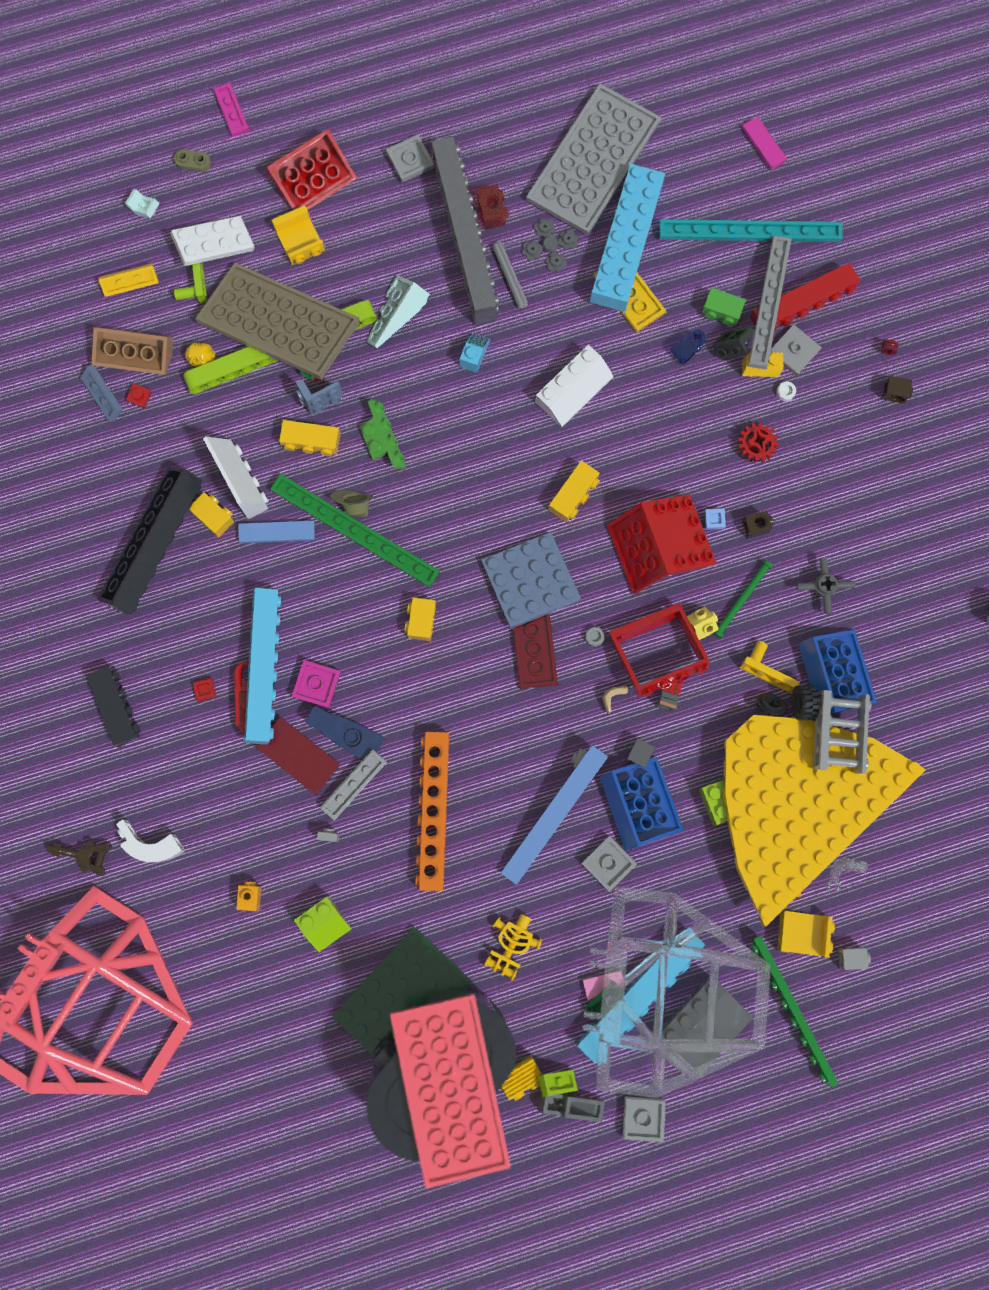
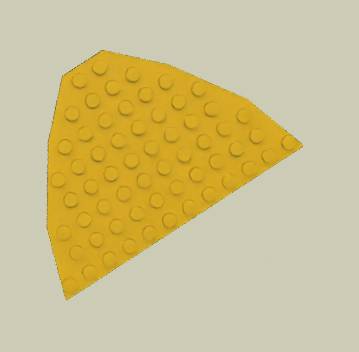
M753 715L724 741L725 788H723V798L728 813L727 820L731 843L734 847L736 869L745 889L749 892L754 909L757 910L761 919V924L767 926L886 810L925 769L917 762L911 761L876 739L868 737L867 759L869 766L866 774H855V767L829 765L828 770H813L815 721L811 720L798 721L796 718ZM831 726L829 735L832 738L856 740L857 733ZM830 745L828 755L835 758L855 759L856 748Z

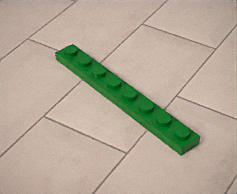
M761 935L750 938L752 941L750 946L755 955L759 954L762 960L760 965L763 971L769 973L772 979L769 982L775 992L778 991L781 996L779 1001L784 1010L787 1009L791 1015L789 1020L792 1026L797 1028L801 1034L798 1036L800 1042L804 1047L807 1046L810 1054H808L810 1061L814 1066L817 1065L820 1070L818 1073L820 1080L823 1084L833 1088L839 1083Z

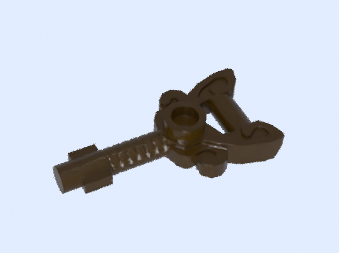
M88 841L78 851L62 847L63 845L54 843V845L48 844L46 851L50 852L53 856L60 857V855L77 858L76 862L80 865V871L87 872L90 870L100 876L106 875L102 865L105 854L112 849V845L95 846L93 841ZM95 851H97V856H96L95 864L93 865V864H92L93 854L95 853Z

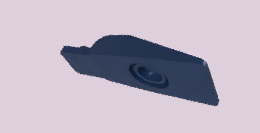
M316 706L313 707L306 719L308 725L321 731L329 740L361 760L372 749L377 753L384 740L383 736L350 720L329 714Z

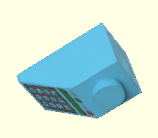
M473 333L466 342L461 354L460 367L478 373L490 339Z

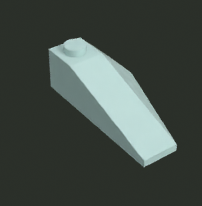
M397 275L387 291L386 297L388 300L385 306H381L379 311L381 312V317L374 323L367 343L376 348L382 345L421 310L430 294L416 283Z

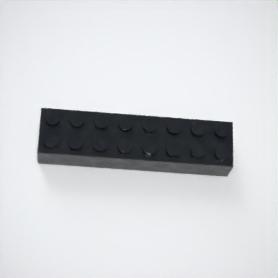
M168 466L96 600L129 615L137 609L141 595L146 592L148 582L156 573V567L165 557V551L174 540L177 528L182 525L186 511L191 508L194 496L200 491L202 479L186 469Z

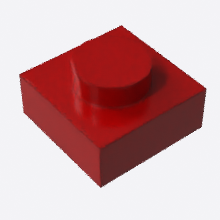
M132 384L126 401L145 409L152 392L150 389Z

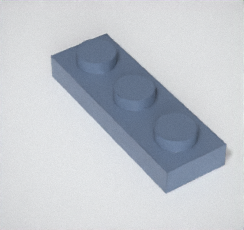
M88 366L81 376V380L108 421H115L123 409L95 366Z

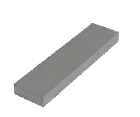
M372 749L320 808L335 821L387 762Z

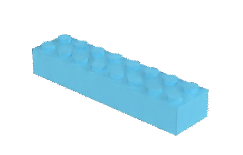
M630 164L594 283L590 303L623 312L626 311L665 173Z

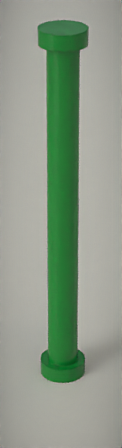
M763 560L761 568L718 626L719 630L712 633L720 639L723 637L722 633L768 570L772 569L773 565L769 561Z

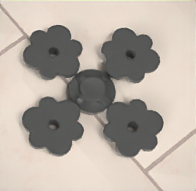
M540 219L534 225V229L537 231V236L545 238L543 244H537L536 241L531 243L525 242L522 254L527 256L529 261H533L535 258L541 257V252L544 249L551 253L550 257L546 259L548 270L560 272L562 268L567 266V261L564 259L563 254L558 255L555 251L559 245L564 246L565 250L575 249L578 246L577 241L579 237L574 235L573 230H567L566 233L562 232L559 240L551 236V233L555 232L553 221L550 219Z

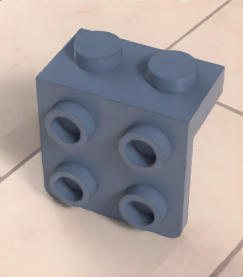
M303 379L296 382L298 399L302 407H307L310 414L322 412L326 406L337 404L343 397L339 382H335L312 395Z

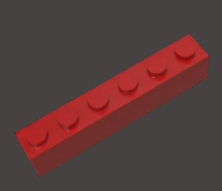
M851 263L845 264L782 295L775 330L781 325H789L797 317H805L813 309L817 311L823 308L830 301L831 303L836 302L844 294L850 295L855 292L861 280ZM759 307L753 309L752 314L750 316L755 327L757 323Z

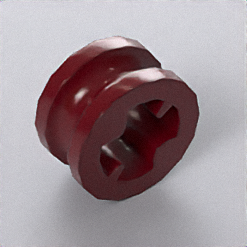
M890 339L883 340L880 351L886 355H896V348H898L899 343Z

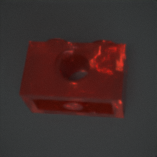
M498 184L477 188V200L484 229L505 226L506 218H509L507 207H503L502 203L505 201L503 190H499ZM490 205H496L497 207L491 208V207H489V206H490Z

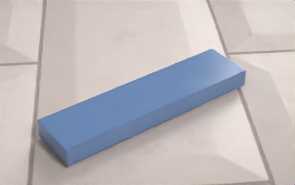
M314 521L239 524L240 544L315 541Z

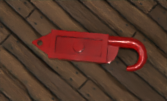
M247 661L237 664L234 670L235 727L239 728L243 736L245 730L247 681L242 680V669L248 667L249 662Z

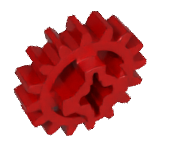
M762 422L758 426L752 423L750 428L745 426L744 431H741L739 434L741 438H738L737 443L741 445H739L738 450H743L742 457L748 456L747 461H750L752 458L755 464L759 459L761 463H764L766 458L770 460L772 454L775 455L777 452L775 448L779 446V443L775 441L778 439V436H773L775 430L769 431L768 424L762 427ZM751 434L750 439L746 441L747 436ZM770 444L769 450L765 452L766 446Z

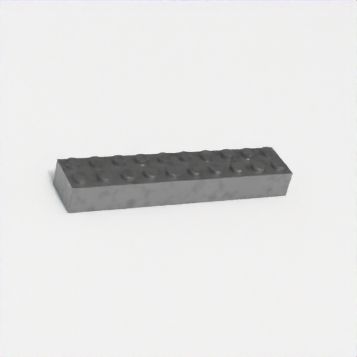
M453 137L433 141V161L474 323L479 325L496 321L497 313H499L498 295L494 292L495 284L493 277L490 278V264L488 260L486 261L485 245L481 242V229L477 227L476 210H473L472 207L473 199L468 191L467 176H464L465 169L463 160H460L459 144H455Z

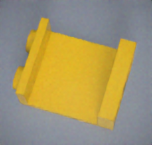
M305 205L272 219L275 231L292 265L300 264L305 259L318 256L325 251L322 239L320 240Z
M781 911L777 950L829 958V953H832L833 942L830 941L831 933L834 932L835 928L832 917Z

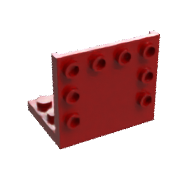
M690 494L641 502L607 524L632 594L640 593L669 575L712 567L717 564Z

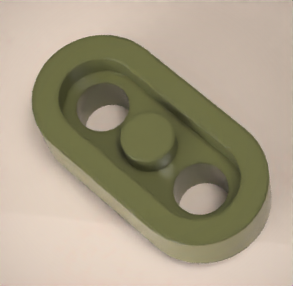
M182 149L177 151L174 156L177 167L182 170L206 172L211 167V160L204 152Z

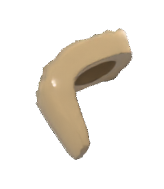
M628 686L612 687L605 691L602 698L607 714L611 713V697L618 694H627Z

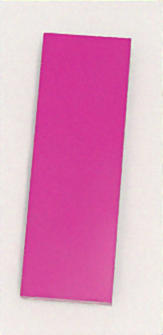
M227 83L213 88L232 137L250 132L231 84Z
M758 117L742 125V130L770 170L786 162L787 158Z

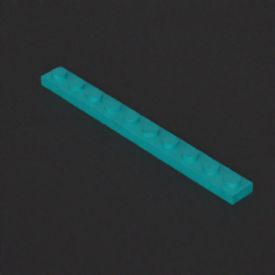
M660 219L659 222L660 240L772 241L773 236L792 238L791 242L842 241V222Z

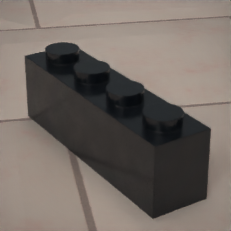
M107 666L87 674L113 746L120 748L139 740V733L141 731L137 722L134 723L132 716L134 712L130 704L127 705L125 700L127 693L119 684L121 678L118 671Z

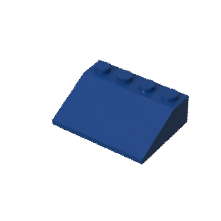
M855 629L816 636L798 643L810 685H814L817 688L816 692L828 690L832 691L831 696L833 698L858 701V696L867 694L870 695L869 700H871V704L877 703ZM832 706L830 715L855 708Z
M657 757L649 759L644 768L633 764L599 776L625 851L684 831Z

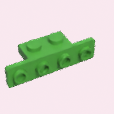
M370 399L368 404L374 418L362 424L360 429L372 459L378 460L388 454L394 468H406L404 456L399 450L398 441L393 435L391 423L385 415L383 404L380 401Z

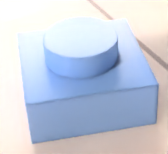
M706 509L704 511L706 530L725 529L724 509Z

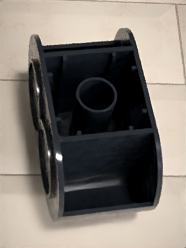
M451 988L433 995L424 1005L474 994L496 1094L511 1075L516 1061L515 1041L503 1014L493 1001L475 990ZM413 1002L407 1009L419 1007V1005ZM386 1034L372 1052L375 1056L371 1062L375 1065L369 1078L367 1097L368 1121L375 1137L387 1150L403 1159L420 1162L396 1040L389 1034Z

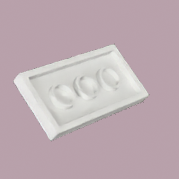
M241 216L171 230L172 239L184 266L254 250V245Z

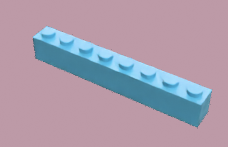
M255 588L253 591L244 743L268 744L270 739H273L274 728H270L271 720H274L275 709L272 708V701H275L276 697L273 682H276L277 679L274 663H277L278 660L275 644L279 642V633H276V626H279L280 614H277V607L281 605V596H278V590Z
M684 927L626 989L623 1000L609 1008L602 1019L597 1020L576 1045L594 1063L597 1061L601 1062L608 1055L606 1051L611 1046L615 1047L622 1040L620 1036L625 1031L629 1032L636 1023L634 1021L639 1016L642 1018L649 1011L648 1006L653 1001L656 1003L663 996L662 991L666 987L670 988L677 981L675 977L680 972L684 973L690 967L689 962L694 957L697 959L704 952L702 948L705 944L689 928Z

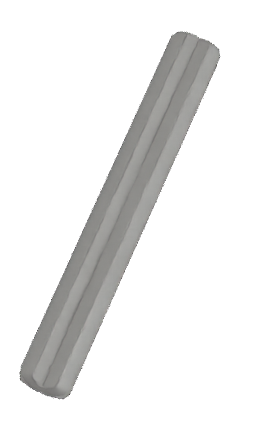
M497 242L493 244L495 255L518 308H525L528 302L503 244Z

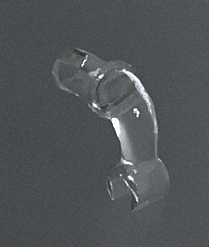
M849 856L841 858L832 866L830 878L825 883L826 888L830 890V885L835 883V891L838 892L841 888V883L838 879L843 871L866 873L868 863L850 859Z

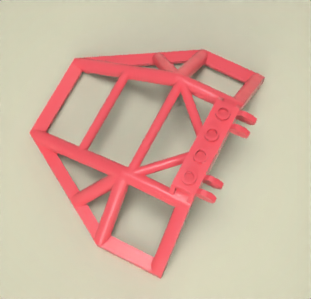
M93 886L44 939L41 940L30 933L26 934L25 938L29 942L38 945V947L33 951L26 945H19L18 950L30 956V959L7 994L0 991V999L2 1000L0 1003V1043L5 1031L38 1053L30 1077L2 1058H0V1074L28 1093L147 1095L194 1023L180 997L175 981L166 967L161 951L147 926L145 917L100 888ZM96 903L129 923L128 927L100 958L66 937L69 931ZM139 934L147 953L118 957L134 937ZM63 951L83 963L51 971ZM153 965L169 1001L119 970ZM86 971L44 1036L36 992L44 981ZM95 972L134 995L135 998L93 1062L53 1046L50 1042ZM144 1001L178 1022V1024L141 1081L101 1064L140 1003ZM28 1005H30L34 1033L17 1023ZM64 1065L107 1082H75ZM48 1066L60 1082H42Z

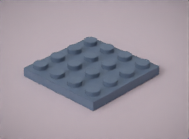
M551 532L481 560L510 629L581 601V597Z

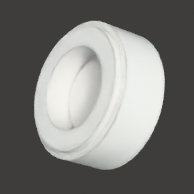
M782 382L777 388V397L782 401L792 400L796 394L795 385L791 382Z

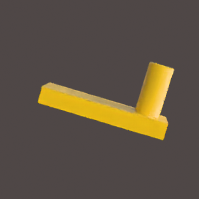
M757 641L751 656H747L744 659L740 669L792 694V690L800 682L760 663L768 645L762 641Z

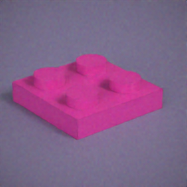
M303 660L292 697L329 708L341 671Z

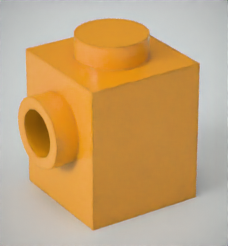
M244 882V886H238L237 910L260 911L262 887L256 886V882Z

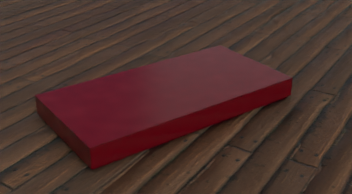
M550 613L513 628L520 689L558 685Z
M280 717L271 727L274 728L273 739H270L268 744H258L256 748L313 794L317 795L340 767V764Z

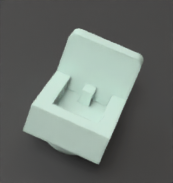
M133 189L125 204L136 215L151 218L159 202L156 199L145 197L138 190Z

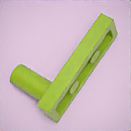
M203 262L192 264L195 286L174 289L175 299L182 300L197 297L200 304L207 303Z

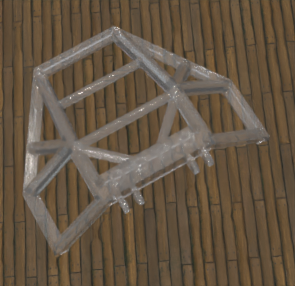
M615 886L607 950L590 948V953L594 955H606V963L589 961V966L605 968L601 1013L584 1011V1017L600 1019V1026L583 1025V1030L599 1032L596 1090L658 1098L764 1049L771 965L677 894ZM626 900L666 904L663 942L621 937ZM679 909L694 920L695 923L676 936ZM707 930L737 954L692 947L686 944ZM628 950L652 953L626 974ZM668 955L711 962L705 1039H661ZM660 958L652 1034L624 999V991L626 985ZM719 964L758 971L753 1039H713ZM623 1011L644 1037L621 1035ZM611 1046L654 1052L651 1084L609 1079ZM681 1052H727L695 1068L678 1054ZM667 1060L682 1074L664 1082L665 1061Z

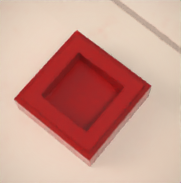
M212 678L193 682L197 702L217 697Z

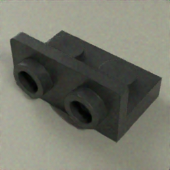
M752 327L724 332L712 346L721 360L747 356L749 351L745 344L749 342V338L754 334Z

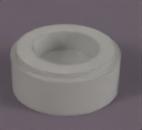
M599 627L588 629L585 635L586 642L593 647L601 645L605 638L603 630Z

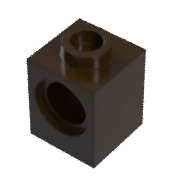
M889 376L884 384L882 400L904 404L908 398L912 397V380Z
M767 510L745 516L742 520L747 539L769 533L774 525L771 515H768ZM755 521L762 522L763 527H757Z

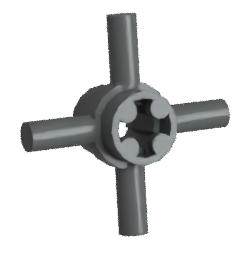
M821 557V576L813 583H797L796 587L797 591L814 590L817 596L823 598L824 614H832L831 596L837 589L855 588V581H837L828 572L827 557ZM827 582L829 590H827L826 586H821V583Z

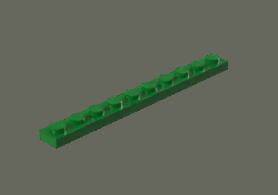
M280 474L270 490L427 587L430 588L439 575L440 571L282 474Z

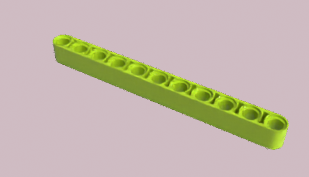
M368 300L342 309L359 317L360 323L355 330L370 325L377 320L371 302ZM246 347L185 372L183 377L189 392L197 394L279 360L251 347Z

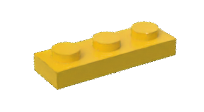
M153 263L99 277L105 297L159 283Z

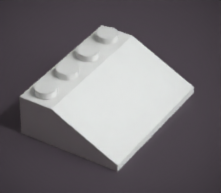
M203 438L233 496L247 518L250 519L267 510L266 503L269 501L264 492H259L257 487L260 484L256 477H251L248 471L251 468L247 460L242 461L240 455L243 453L238 444L234 446L233 442L228 439Z

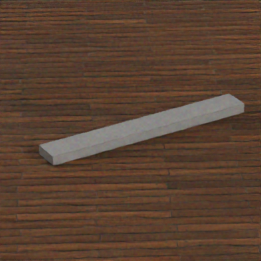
M773 236L748 367L767 370L792 238Z

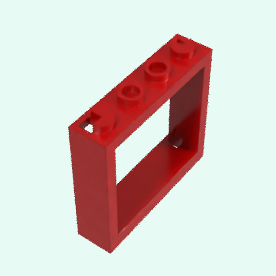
M680 603L609 632L613 648L638 697L649 696L655 690L660 688L666 689L674 682L685 681L691 675L696 673L702 674L709 668L710 660ZM677 619L699 661L640 685L620 643Z

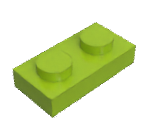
M573 1070L538 1076L543 1097L578 1091Z

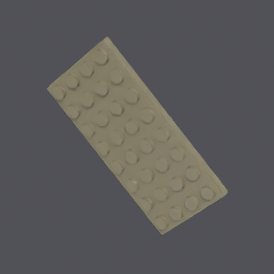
M237 263L233 264L195 318L197 323L320 380L323 379L360 323V319L357 316Z

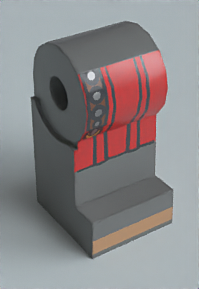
M683 681L674 682L670 687L661 689L656 707L674 712L678 704L677 701Z

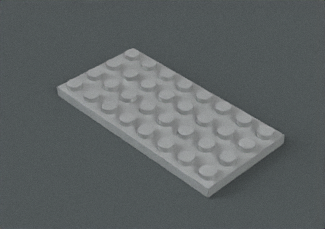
M599 84L528 193L526 201L589 235L626 177L630 164L635 163L661 122L662 117Z

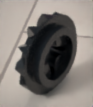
M763 693L756 699V706L759 707V711L765 712V715L781 717L787 710L786 703L774 694Z

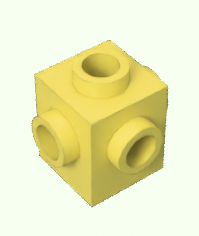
M706 607L698 609L687 616L699 640L719 630L716 623L718 621L716 614L713 611L710 612Z

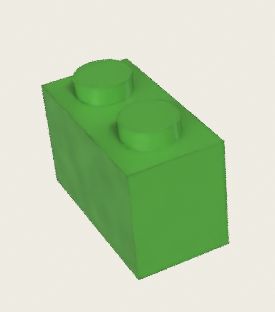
M711 287L702 315L710 320H719L727 326H736L746 299Z

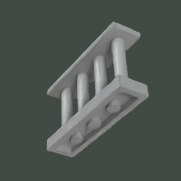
M819 691L820 708L818 710L820 713L817 714L818 717L815 722L813 770H828L829 765L855 767V774H866L869 766L867 741L869 711L872 705L871 700H869L870 695L858 696V701L833 698L831 696L832 691ZM832 706L858 709L857 720L832 718L830 716ZM830 727L857 728L856 740L832 738L829 735ZM830 745L856 748L855 759L830 757L828 755Z

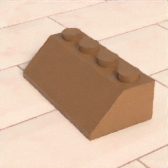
M94 327L92 365L166 375L173 354L174 337Z

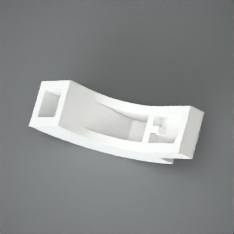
M121 820L117 823L119 835L122 839L127 840L120 846L126 853L138 860L165 862L176 858L186 851L175 834H170L158 843L147 844L139 838L128 820Z

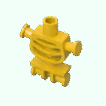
M523 914L520 915L516 925L509 921L505 924L500 920V917L496 920L492 927L496 926L501 930L499 942L505 948V951L502 955L491 950L490 954L499 959L495 961L489 955L484 964V967L489 966L493 968V972H496L497 969L502 971L501 976L506 975L511 978V981L514 980L518 970L514 971L508 968L511 964L517 968L521 966V964L510 959L512 953L524 954L530 946L536 947L539 950L542 942L541 938L539 940L532 938L533 934L526 930L531 918ZM506 929L513 934L512 938L507 935ZM503 934L510 941L507 946L502 941ZM520 938L528 939L527 942H518ZM516 945L526 946L523 950H515ZM501 960L507 962L505 967L499 965Z

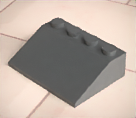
M708 975L660 1027L655 1035L700 1077L753 1017L721 984Z

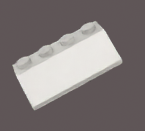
M587 345L536 395L535 403L556 423L563 427L613 378V375L603 358L590 345Z

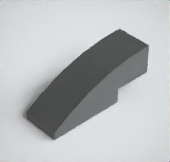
M540 1089L537 1110L543 1114L558 1115L564 1118L602 1122L605 1101L568 1093L543 1097Z

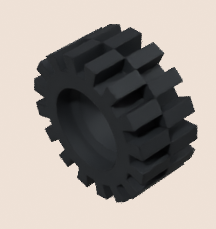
M797 685L792 690L791 710H794L793 716L798 721L815 720L818 717L817 714L820 713L818 710L820 708L819 692H816L817 688L814 685Z

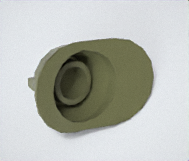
M339 490L333 492L330 498L337 503H341L346 514L355 517H367L369 501L373 499V495L351 490Z

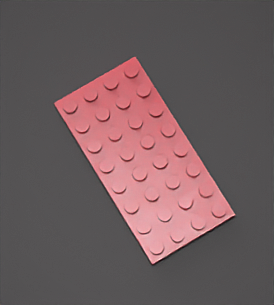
M474 994L390 1013L426 1188L511 1168Z

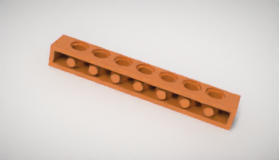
M425 732V737L421 739V748H425V754L421 756L420 767L424 768V776L420 775V787H423V795H419V807H422V815H418V827L422 828L421 835L418 834L417 846H421V853L417 854L416 866H420V874H416V886H419L420 891H444L449 733ZM436 747L440 749V755L433 758L429 755V752L432 748ZM437 767L440 770L437 777L429 776L430 768ZM432 786L439 789V793L435 797L428 795V789ZM430 806L438 808V813L434 817H430L427 814V809ZM431 825L437 828V834L433 837L428 836L426 833L427 827ZM429 845H434L437 850L436 854L432 857H429L425 852L426 847ZM428 865H433L436 869L435 874L431 877L425 874V868Z

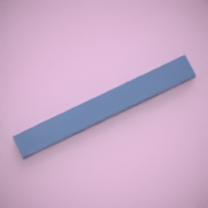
M593 745L589 748L501 871L502 875L516 885L606 761L608 758L606 754Z

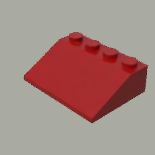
M329 129L265 168L273 184L292 211L304 205L308 210L357 179Z

